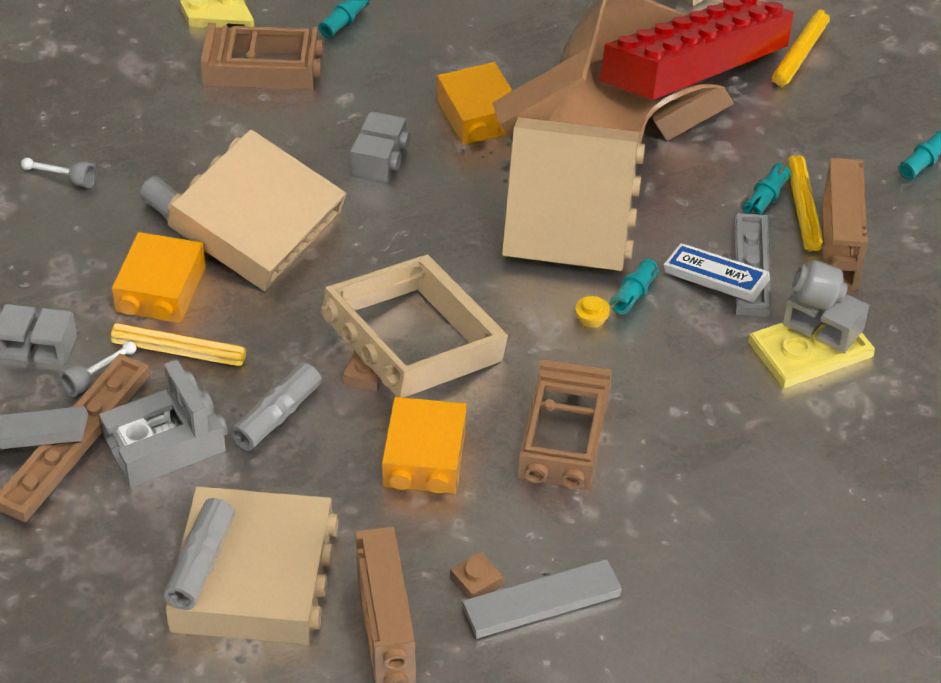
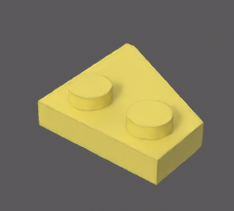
M180 0L181 11L189 27L205 28L208 27V23H214L216 27L228 26V23L245 24V27H255L254 19L244 0Z

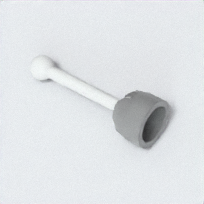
M24 158L21 162L24 170L34 168L69 175L71 182L82 188H91L96 180V166L90 162H77L70 169L37 163L31 158Z
M131 341L125 342L122 349L88 369L81 366H71L63 370L59 374L62 387L72 397L83 393L90 386V375L109 365L119 353L133 355L136 352L135 343Z

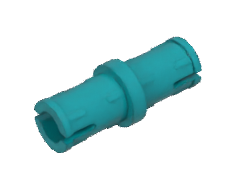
M346 0L343 3H338L334 6L333 12L318 25L320 33L328 39L333 38L345 25L349 26L354 22L355 16L364 7L369 5L370 0Z
M938 130L928 141L919 143L914 148L913 153L900 163L898 170L903 178L913 180L925 167H931L938 161V156L941 155V130Z
M775 164L765 179L757 182L754 186V193L742 205L744 214H750L753 208H755L756 210L753 214L762 215L766 207L777 200L780 196V189L791 178V171L787 166L781 174H778L783 164Z
M643 259L633 273L626 275L621 282V288L609 302L610 306L614 305L612 307L614 312L620 315L627 314L636 300L642 299L646 295L649 284L657 277L660 271L659 268L654 270L657 267L656 262L651 259Z

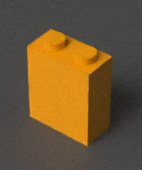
M495 62L437 75V101L462 145L507 135L499 124L492 103L512 92V89Z
M138 232L112 286L115 312L182 323L206 267L203 242Z
M394 397L382 461L383 487L398 490L409 489L456 494L467 428V403Z

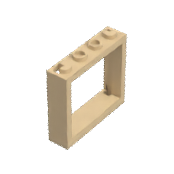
M428 254L325 287L323 305L321 307L323 318L342 336L344 342L357 352L362 361L380 377L383 384L389 387L397 397H407L503 361L508 334ZM418 290L469 344L406 366L355 311Z

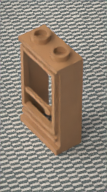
M208 23L200 61L203 86L313 90L315 77L320 78L321 59L318 58H323L324 41L318 40V27H313V30L310 31V29L245 26H232V28H228V26L216 27V24ZM233 52H247L246 58H232ZM255 53L301 54L300 60L255 59Z
M830 158L821 206L823 262L841 269L843 272V283L848 285L847 290L858 291L868 245V236H866L864 160Z
M541 359L525 436L519 455L518 480L591 491L610 396L611 369ZM546 390L597 398L595 409L558 404L552 399H547L545 402L543 400ZM542 408H545L547 411L560 410L594 415L586 454L533 446Z
M391 526L355 531L357 580L360 588L374 683H416L415 637L395 528Z

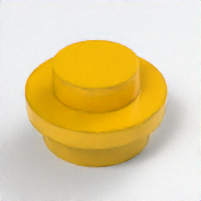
M586 296L576 303L575 313L582 325L594 328L601 326L608 318L610 306L603 298Z

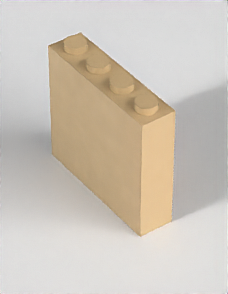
M518 117L513 131L502 256L622 271L625 260H631L634 240H628L629 228L635 229L637 209L631 208L632 197H639L641 176H635L636 164H643L645 144L639 143L640 132Z
M250 129L242 138L236 137L223 156L217 155L203 175L197 174L183 194L177 193L168 205L170 213L167 225L188 240L203 242L204 251L263 291H266L341 213L346 192Z
M196 486L180 551L183 549L186 537L192 531L207 499L217 498L228 502L233 507L235 515L223 540L220 554L215 559L214 568L208 575L194 608L183 610L167 602L166 614L169 632L310 645L312 630H319L322 608L317 606L318 598H325L327 574H323L324 566L331 567L333 544H329L330 536L336 537L339 518L338 514L332 513L331 498Z

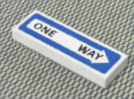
M682 243L664 263V270L667 274L750 302L755 301L770 281L768 271Z

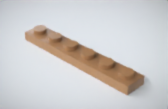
M119 353L73 406H85L89 415L82 441L40 445L1 489L0 512L26 523L101 435L99 414L127 404L150 377V366Z

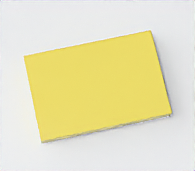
M783 322L750 333L748 337L750 346L783 389L872 358L875 352L874 346L863 333L858 336L845 354L817 341L818 334L827 325L824 322L811 337L784 325Z

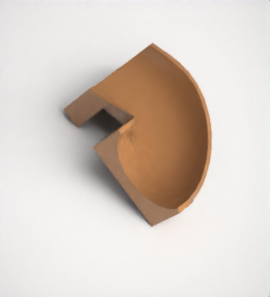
M597 0L585 11L570 35L559 64L494 101L492 105L499 124L512 141L515 123L518 117L640 132L639 143H641L645 125L651 116L665 139L669 141L734 103L726 89L715 84H700L651 100L601 82L600 75L604 45L606 43L618 40L620 36H629L637 33V30L649 29L657 23H666L674 17H683L688 14L651 0Z

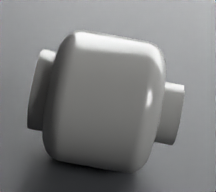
M811 260L806 265L801 264L792 283V290L796 292V298L800 303L822 311L831 309L835 302L840 304L846 295L848 287L846 283H843V272L841 269L818 260Z

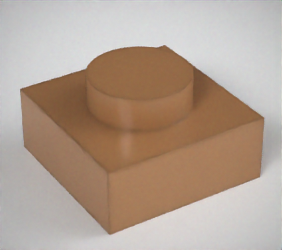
M354 350L343 374L344 385L378 392L382 380L362 361L361 357Z
M482 551L450 569V579L468 599L494 592L504 586V576Z

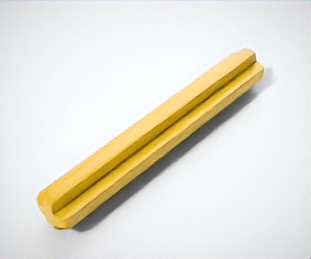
M818 10L817 13L813 14L772 75V82L777 83L778 87L783 88L786 84H789L829 23L830 16L825 14L824 10Z
M791 155L788 158L787 167L791 171L790 183L804 248L808 252L813 250L818 252L822 249L823 238L806 161L802 155Z
M121 323L114 324L110 334L111 341L114 344L123 345L125 342L131 341L135 343L136 348L237 367L242 366L246 358V348L240 345Z

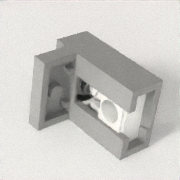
M178 359L164 364L167 389L99 414L103 439L130 488L226 451L224 436L228 435V428L223 416L214 413L209 393L206 390H200L191 371L185 372Z

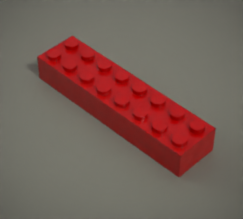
M723 0L722 3L708 5L707 8L700 11H691L690 14L683 17H674L669 22L657 23L652 28L637 30L635 34L620 36L618 40L604 45L600 81L651 100L657 99L787 47L794 11L783 8V4L778 2Z

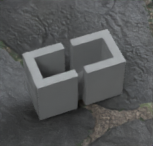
M369 112L361 128V133L358 134L350 151L351 176L385 183L389 182L393 171L399 170L403 150L407 151L410 145L411 133L407 132L406 118Z
M794 291L787 299L783 324L811 337L823 322L827 323L818 334L817 341L845 354L865 328L869 304L846 294L840 304L835 302L831 309L822 311L800 303Z
M4 304L0 313V358L28 362L34 345L39 344L34 356L36 363L66 366L77 337L73 312L42 308L39 313L36 312L35 307Z

